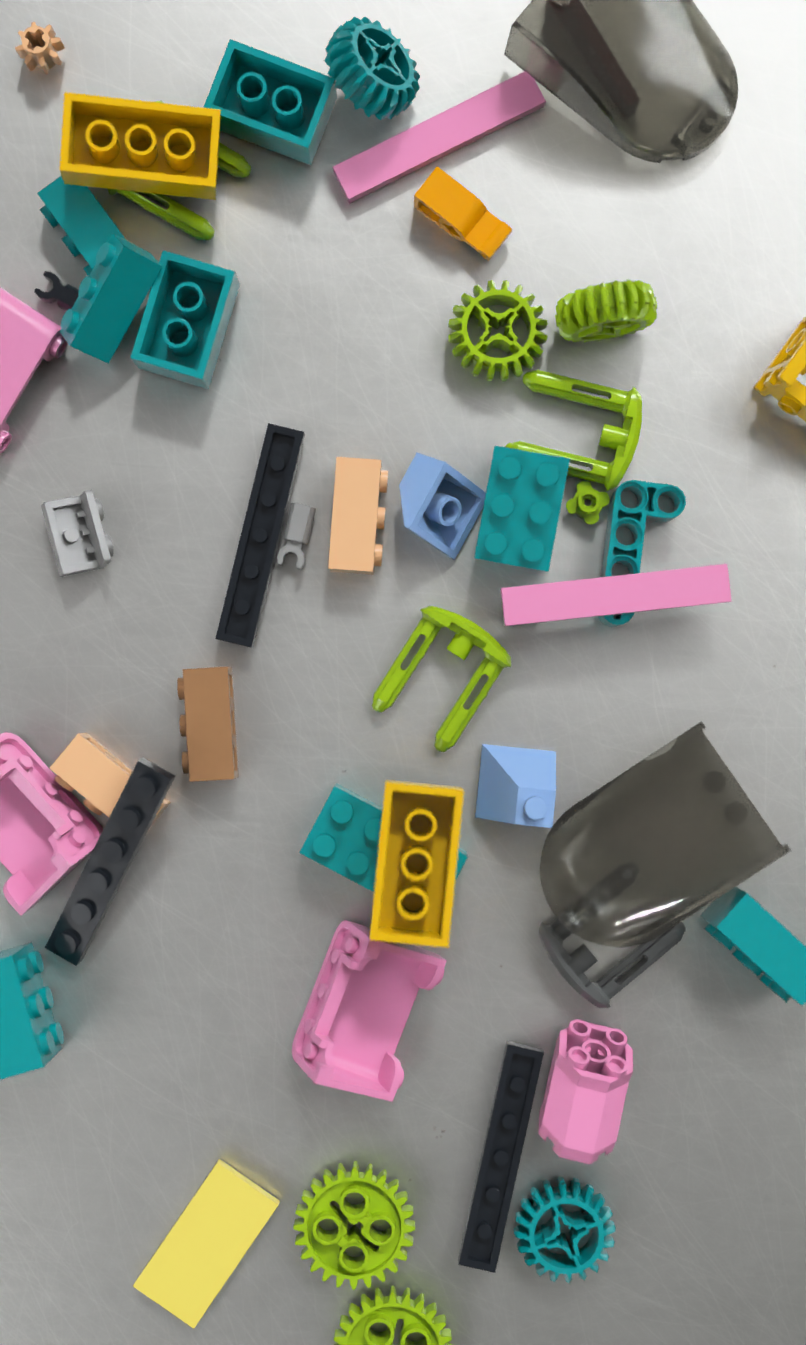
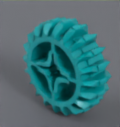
M354 16L350 21L340 25L333 33L325 48L327 56L324 61L330 67L327 74L336 80L334 87L342 90L345 94L344 100L350 99L354 103L355 110L362 108L366 116L375 115L380 121L385 117L392 119L412 104V100L420 89L418 84L420 75L415 70L417 63L409 57L410 49L404 48L400 43L401 38L397 39L394 37L390 28L386 30L382 28L378 20L372 23L366 16L361 20Z
M559 1176L557 1179L558 1186L551 1187L550 1181L545 1179L543 1181L545 1190L540 1192L537 1188L532 1187L530 1192L533 1201L522 1198L520 1203L524 1211H518L515 1214V1220L520 1224L514 1228L515 1237L520 1239L517 1242L518 1251L526 1253L524 1260L528 1266L536 1264L535 1269L539 1276H542L549 1270L550 1280L554 1283L560 1274H564L565 1281L570 1284L572 1274L578 1273L580 1279L585 1281V1269L589 1267L592 1271L598 1273L599 1266L596 1260L608 1261L609 1255L605 1248L614 1247V1239L609 1235L616 1231L614 1222L609 1220L613 1213L609 1206H603L605 1199L601 1193L593 1195L594 1189L591 1184L588 1183L580 1189L579 1179L574 1177L570 1185L566 1186L564 1177ZM561 1204L576 1205L586 1211H567ZM551 1209L552 1214L549 1221L542 1224L540 1230L535 1231L541 1216ZM558 1217L562 1218L564 1225H568L571 1241L567 1240L565 1233H561ZM593 1228L588 1242L578 1249L580 1239L589 1234V1229ZM562 1248L567 1254H557L548 1250Z

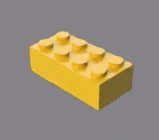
M64 92L60 173L64 184L216 200L220 141L219 109Z
M386 779L370 940L449 947L464 789L462 787Z

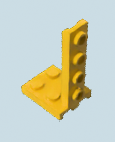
M806 316L801 320L753 387L763 397L771 394L779 401L778 406L784 412L792 416L797 415L805 422L806 387L796 378L799 374L804 375L806 373Z

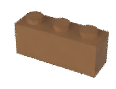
M232 667L183 669V677L177 680L179 700H184L185 714L180 715V733L182 737H187V751L182 752L183 773L189 774V782L236 779L239 777Z

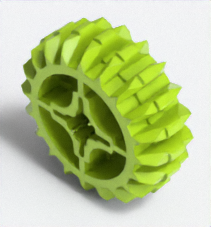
M490 280L487 283L486 292L477 284L473 287L474 297L464 293L461 296L464 306L454 305L453 314L458 318L449 319L448 327L455 330V332L448 335L449 343L458 344L453 348V356L459 357L465 354L466 356L461 361V367L465 369L472 363L475 364L472 375L478 377L482 369L488 371L486 379L490 382L493 380L495 372H500V378L504 382L508 380V370L510 369L516 377H520L523 373L521 364L528 369L533 368L535 362L531 356L541 357L543 349L538 344L546 343L548 337L545 333L540 332L547 327V320L537 318L543 313V307L541 305L530 307L535 296L531 293L522 298L523 286L518 285L514 292L508 291L509 281L507 280L503 281L501 289H496L494 281ZM501 305L509 309L504 313H495L487 306ZM473 315L479 320L478 325L483 331L479 342L475 346L472 344L467 331V325ZM520 317L527 328V342L523 347L517 342L518 337L512 329ZM501 326H505L503 335L498 333L489 338L492 327L499 329ZM497 348L503 350L507 355L509 353L512 355L504 358H494L485 354Z
M639 280L602 282L599 285H589L587 288L577 289L574 293H568L564 298H561L556 305V325L559 327L560 336L568 341H584L586 343L589 341L608 340L634 334L636 331L644 330L652 325L657 318L656 309H658L653 288L648 283Z

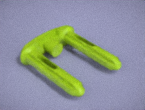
M219 142L218 168L234 177H248L251 173V166L245 157ZM107 189L110 195L113 196L116 193L123 195L197 240L209 241L214 237V228L207 219L166 195L144 193L168 208L163 209L138 194V192Z
M541 370L526 372L523 376V384L533 392L622 413L624 416L622 428L604 424L598 444L599 446L615 449L614 460L610 463L522 441L508 443L505 447L569 458V463L589 467L591 471L569 466L568 476L604 484L606 491L616 488L633 459L639 441L642 424L641 394L635 387H632L627 392ZM572 389H577V390H581V391H585V392H589V393H593V394L605 396V397H608L609 399H604V398H600V397H595V396H591V395H587V394L575 392V391H573Z
M429 605L420 609L423 617L374 692L372 708L376 712L382 713L392 707L441 628H449L456 634L447 646V650L465 660L475 645L484 651L485 657L435 735L434 747L440 752H446L455 746L502 670L506 667L511 668V656L488 632L476 623L459 614ZM421 634L425 635V641L408 668L402 669L401 664ZM483 674L488 675L487 681L468 709L464 708L465 701Z

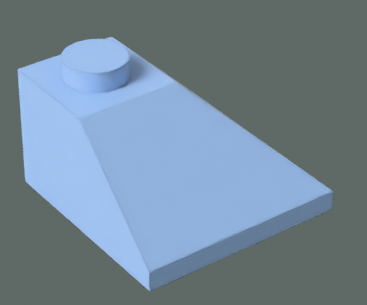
M416 453L399 484L404 527L455 560L484 507L486 492L446 462Z
M482 744L475 818L516 825L553 828L556 797V751Z

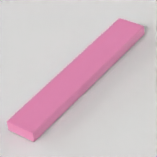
M530 69L333 166V172L350 204L545 107L546 101Z
M727 564L500 589L504 627L732 601Z

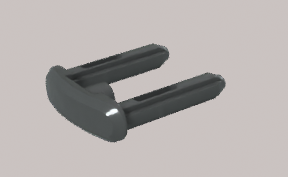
M632 862L618 866L549 924L542 922L538 932L549 959L560 975L580 995L598 1008L611 1007L609 1005L610 999L680 942L686 930L684 923L679 920L666 923L596 982H591L584 974L586 970L598 961L585 944H582L570 955L562 946L563 941L635 882L639 868ZM597 897V901L571 923H568L571 917ZM642 956H644V958H643L640 962H638L634 967H632V968H631L628 972H626L622 977H620L618 980L615 981V979H616L621 973H623L627 968H629V967H630L633 963H635L639 958H641Z

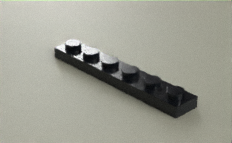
M268 423L215 638L217 640L250 648L254 646L305 437L303 431Z
M144 757L137 761L45 946L47 950L75 966L83 960L175 775Z
M506 1041L459 1252V1265L493 1273L496 1271L544 1051L541 1048Z

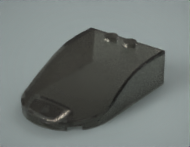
M532 0L512 24L504 52L507 58L531 75L538 83L619 148L645 161L661 163L662 160L682 159V161H685L703 153L720 138L728 126L738 100V78L733 60L693 0Z
M702 721L573 805L558 818L549 831L544 842L540 861V879L543 893L558 920L580 938L596 944L620 948L649 942L791 851L787 844H780L703 733L706 727Z

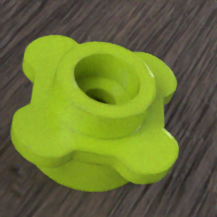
M581 481L576 487L577 492L573 499L567 501L566 509L568 513L575 514L584 519L586 524L593 525L598 522L601 509L609 504L610 497L608 493L604 491L599 492L592 488L590 482ZM587 499L590 500L591 505L586 506L584 504V501Z

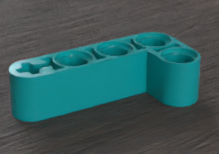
M629 480L622 483L612 493L600 577L612 576L611 569L615 563L626 566L629 574L640 573L646 521L666 523L679 516L686 505V497L681 489L669 484ZM621 492H633L638 500L637 507H625L621 502ZM665 495L672 499L674 503L672 513H665L660 510L657 501L659 496ZM626 527L632 532L633 541L631 545H623L618 542L616 538L617 528ZM634 613L620 614L616 616V619L613 618L614 615L598 616V618L604 625L616 627L629 622Z

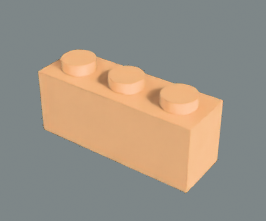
M336 457L328 563L330 572L374 575V566H382L383 544H376L377 529L384 530L386 508L379 507L380 493H387L388 471L382 470L381 460Z
M78 733L50 767L57 774L54 779L58 784L70 792L75 789L86 798L83 803L87 808L99 816L104 813L108 817H110L132 773L128 766L88 733ZM164 798L151 826L171 803L168 799Z

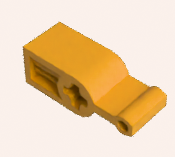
M438 166L414 195V207L455 239L466 242L488 261L512 233V228L490 213L480 199Z

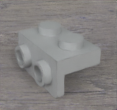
M92 490L84 491L80 496L44 502L41 505L60 577L102 569L111 562L113 544L110 536L104 534L101 523L104 519L102 504L99 499L94 498Z

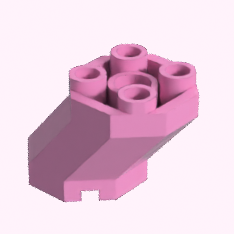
M575 1019L570 1022L568 1028L559 1032L544 1099L539 1111L538 1134L545 1141L548 1137L554 1143L553 1150L559 1157L591 1164L598 1159L600 1154L605 1152V1155L613 1151L617 1141L629 1080L633 1073V1049L627 1044V1036L619 1029Z

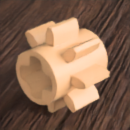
M32 22L31 27H28L24 32H18L22 45H18L15 49L20 58L25 59L24 63L29 71H33L37 67L42 69L45 74H48L49 69L54 67L55 64H62L57 51H62L65 47L61 39L55 37L56 33L50 24L44 29L37 26L35 22Z

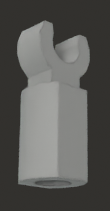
M291 503L283 537L287 542L286 546L282 547L277 554L278 565L283 566L285 557L290 553H294L298 557L296 568L302 570L305 566L306 559L302 548L303 545H308L316 511L314 507Z

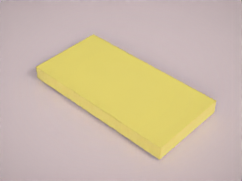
M218 1159L135 1280L133 1287L194 1329L272 1216L280 1200L221 1159Z

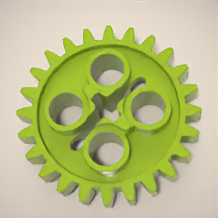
M354 1161L351 1172H346L343 1164L339 1163L337 1175L335 1176L326 1168L323 1173L324 1182L322 1183L320 1180L313 1178L311 1188L314 1192L303 1190L301 1199L306 1204H297L295 1213L302 1218L295 1219L293 1229L301 1231L296 1235L295 1244L300 1246L306 1245L302 1249L301 1259L313 1257L310 1271L314 1272L322 1267L324 1269L322 1281L324 1282L332 1274L337 1276L336 1287L340 1288L344 1279H350L352 1290L356 1289L358 1279H363L365 1285L370 1288L372 1276L374 1275L380 1281L385 1282V1269L388 1268L396 1273L398 1271V1263L395 1258L406 1261L407 1250L403 1246H413V1236L408 1232L415 1231V1221L407 1219L414 1215L413 1205H403L408 1200L407 1191L396 1193L399 1187V1180L396 1178L387 1184V1170L385 1169L377 1176L372 1175L373 1165L371 1163L366 1167L365 1172L359 1171L357 1161ZM356 1192L364 1197V1201L360 1204H351L345 1197L349 1193ZM332 1201L337 1202L340 1205V1209L330 1203ZM324 1219H331L338 1226L334 1230L328 1231L321 1228L319 1222ZM382 1219L386 1220L391 1226L387 1230L378 1231L371 1224L376 1220ZM348 1221H349L351 1224H353L354 1226H352L351 1228H349V1227H348ZM358 1222H360V1223H361V1229H360L358 1226H356L355 1224H357ZM369 1241L375 1245H378L379 1247L377 1249H374L369 1244ZM357 1246L364 1253L359 1257H351L345 1250L348 1247Z
M394 1285L390 1287L389 1296H383L379 1287L376 1288L375 1299L372 1301L365 1293L361 1294L362 1307L360 1308L356 1304L350 1303V1317L341 1315L339 1326L342 1329H335L334 1341L337 1342L334 1345H393L397 1320L403 1319L404 1322L399 1332L398 1345H453L448 1343L452 1340L451 1329L444 1328L446 1326V1316L443 1314L435 1317L437 1312L436 1303L433 1302L424 1307V1294L421 1293L415 1300L410 1299V1288L408 1287L404 1290L402 1296H397ZM380 1322L386 1324L389 1328L386 1331L377 1332L371 1326L374 1323ZM413 1332H419L425 1336L420 1341H412L407 1338Z

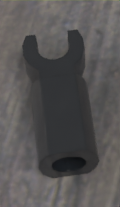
M45 271L43 276L53 283V288L49 292H43L36 288L35 294L46 303L57 302L58 307L65 311L72 309L79 296V289L70 284L64 286L54 273Z

